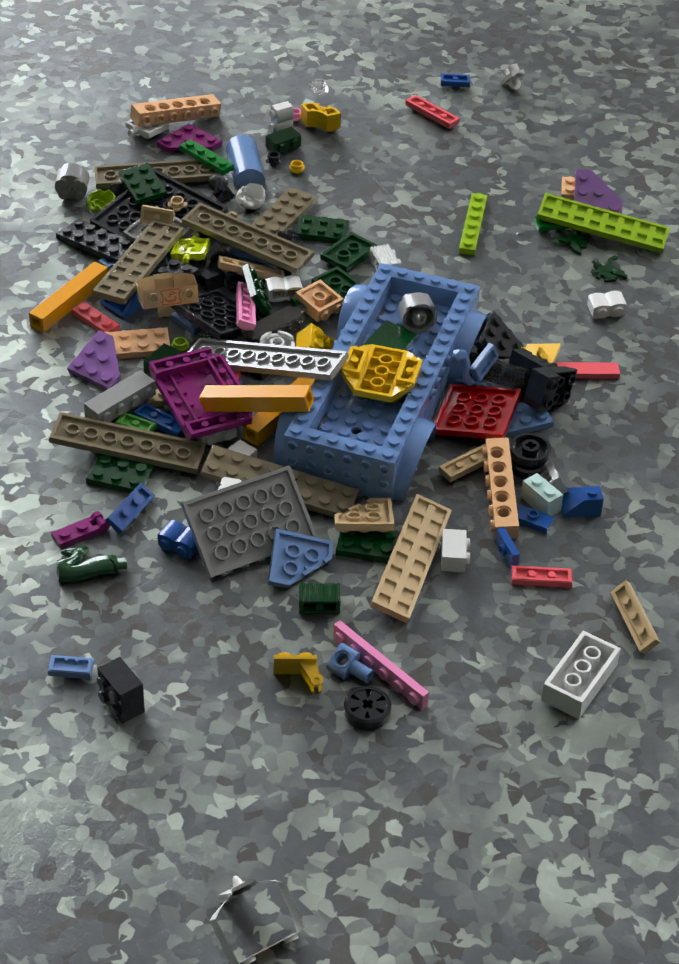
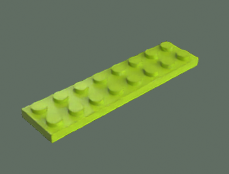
M545 193L536 218L658 253H663L670 227L548 193Z

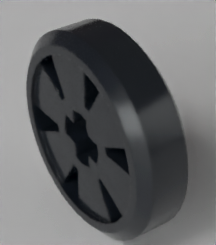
M359 687L349 692L344 700V715L356 727L363 729L377 728L385 724L390 718L391 701L388 695L378 688Z

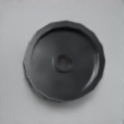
M523 433L511 440L510 455L514 476L527 479L536 473L540 475L548 470L546 465L550 459L551 445L546 438L535 433Z

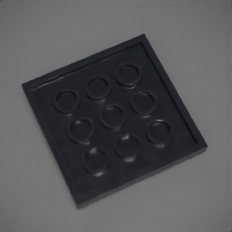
M219 289L199 293V302L170 306L176 313L183 315L188 321L195 323L203 331L213 335L215 339L223 340L252 331L242 330L237 326L236 300ZM256 314L254 330L266 327L267 320Z

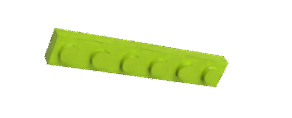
M481 193L471 194L459 246V253L475 255L487 195Z

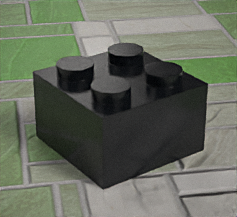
M121 657L97 668L98 697L103 704L106 703L113 717H117L123 724L145 712L143 683Z

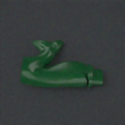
M86 546L64 549L61 551V554L67 558L56 560L57 579L59 582L80 581L98 575L112 574L114 571L118 573V570L127 569L126 558H117L116 555H96L80 563L89 550Z

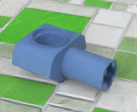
M344 643L337 647L326 665L328 671L343 680L352 674L368 683L374 675V670L359 662L361 653ZM348 658L346 664L340 665L343 659Z

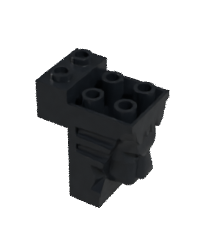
M524 348L513 349L503 383L512 388L521 389V393L525 395L523 403L537 411L550 410L552 405L568 403L578 370L565 366L559 367L555 362L549 363L547 359H539L531 351Z

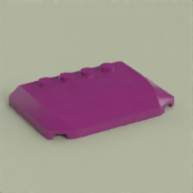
M207 347L149 362L151 377L155 380L158 390L187 439L193 440L252 424L253 412H205L199 401L200 394L206 385H241L228 362L221 354L215 355L211 352V348Z

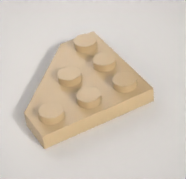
M370 498L362 506L357 504L348 508V512L345 514L339 512L334 515L335 531L343 533L349 531H359L362 533L369 531H379L382 533L394 531L395 523L391 498Z

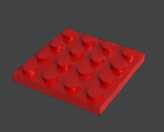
M451 384L434 421L437 424L435 435L477 439L505 438L522 395L521 389Z

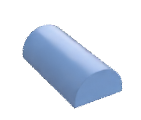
M237 135L231 138L226 145V154L228 161L234 164V170L231 171L234 186H243L249 183L265 184V177L255 140L248 135Z

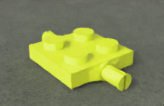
M194 232L191 238H180L172 249L171 257L182 261L183 264H188L191 259L195 261L205 259L211 244L210 238H199L198 232L196 234Z

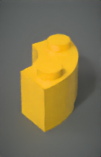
M320 103L301 104V121L306 127H319L326 132L340 129L341 113L337 109L329 105L328 107L319 106Z

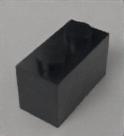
M207 257L200 261L192 260L189 262V265L199 269L200 275L195 277V279L206 292L224 287L225 273L214 262L210 261Z

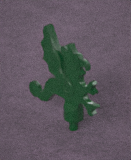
M565 229L562 232L567 238L558 237L553 240L554 244H558L559 241L567 244L570 243V249L579 255L582 254L580 248L586 249L588 241L584 242L586 240L584 235L579 236L581 232L576 231V234H573L570 230Z
M616 255L609 257L607 260L608 264L604 266L599 261H592L593 267L596 270H591L592 275L598 274L596 278H599L598 280L601 279V276L606 278L604 279L605 282L616 281L617 276L625 279L628 277L625 271L613 267L612 260H618Z

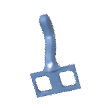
M456 349L453 352L452 360L462 361V379L456 378V381L462 382L467 386H493L488 383L474 381L470 376V359L465 350Z

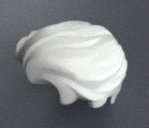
M249 183L247 186L239 189L235 199L243 208L257 209L265 201V189L262 185Z

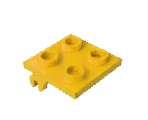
M561 343L527 344L526 348H521L531 351L539 359H547L549 363H554L561 348Z
M282 652L274 655L273 674H301L311 693H314L315 686L318 687V693H321L323 676L319 674L317 655H312L308 652H303L299 655Z

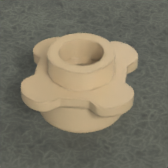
M174 196L167 203L168 207L173 208L175 212L180 211L183 207H187V202H184L181 196Z

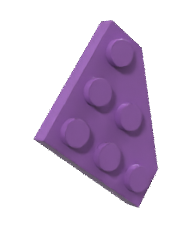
M576 169L574 201L622 214L623 201L592 170Z
M98 330L67 366L68 372L105 390L118 384L121 380L113 336Z

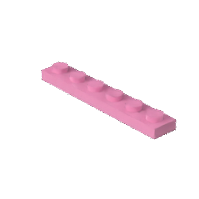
M238 282L236 286L237 326L242 330L254 331L256 326L255 304L250 298L247 284Z
M341 620L334 624L333 638L338 644L344 643L360 652L359 660L365 666L374 670L396 692L405 696L412 705H416L420 710L428 706L429 692Z

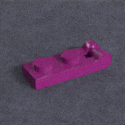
M95 511L88 518L51 532V536L60 550L107 531L110 525L103 519V515L99 511Z

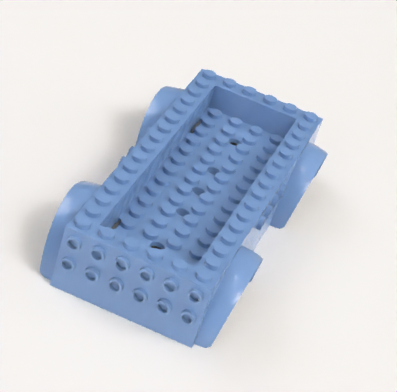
M382 263L378 266L368 285L358 284L352 286L342 304L337 328V340L334 341L332 350L347 351L348 353L350 346H362L386 320L404 328L398 307L405 294L426 293L432 299L437 313L436 324L433 328L431 326L427 329V332L417 334V339L406 350L423 360L415 387L395 404L354 396L341 375V369L332 381L315 379L311 386L314 402L309 412L280 413L274 446L275 464L284 467L290 465L291 469L359 489L358 495L370 498H391V502L393 500H405L415 470L417 471L425 445L428 439L435 437L437 424L431 421L447 385L459 384L460 382L456 381V378L461 379L462 361H453L452 354L456 349H462L468 353L470 358L476 337L487 317L486 314L478 311L480 286Z

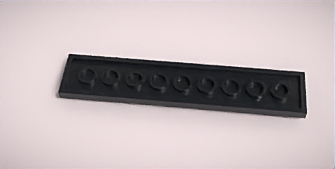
M77 219L56 232L57 239L100 258H105L112 263H116L134 243L129 239L98 228L94 224H90L82 219ZM165 255L149 276L172 272L194 274V277L200 274L198 268L186 263L183 264L181 261Z

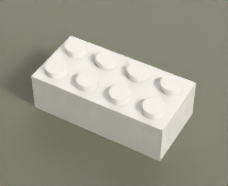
M582 631L545 681L541 701L580 719L616 668L621 648Z

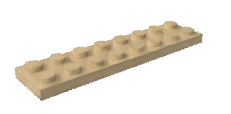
M416 494L370 603V607L405 623L408 622L442 537V531L445 529L451 514V509Z

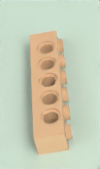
M213 94L136 103L131 106L130 118L137 127L219 117L221 103Z
M509 438L486 439V446L482 447V456L486 458V461H484V472H488V475H485V485L490 489L487 490V502L491 501V505H488L489 517H493V520H490V531L494 532L496 539L497 529L505 527L511 539L518 538L519 521Z

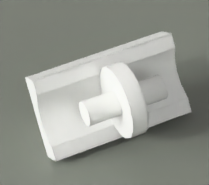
M517 63L509 65L508 69L502 71L503 79L500 81L501 85L508 82L512 90L519 89L521 86L519 78L525 74L524 69L519 70Z

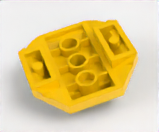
M374 344L360 347L350 346L348 351L349 358L342 366L341 375L354 396L396 404L406 393L414 389L423 360L406 350Z

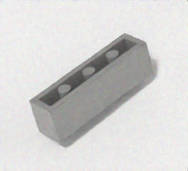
M141 370L85 402V417L111 422L156 395L155 380Z

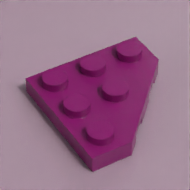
M187 124L157 141V147L168 153H174V150H179L180 144L191 139L213 152L222 146V140L191 124Z

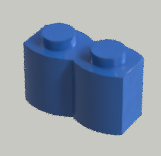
M170 520L157 535L158 545L163 550L176 552L179 556L189 559L193 558L198 552L190 527H186L178 521Z

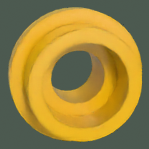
M293 160L289 165V170L299 174L305 170V166L302 161Z

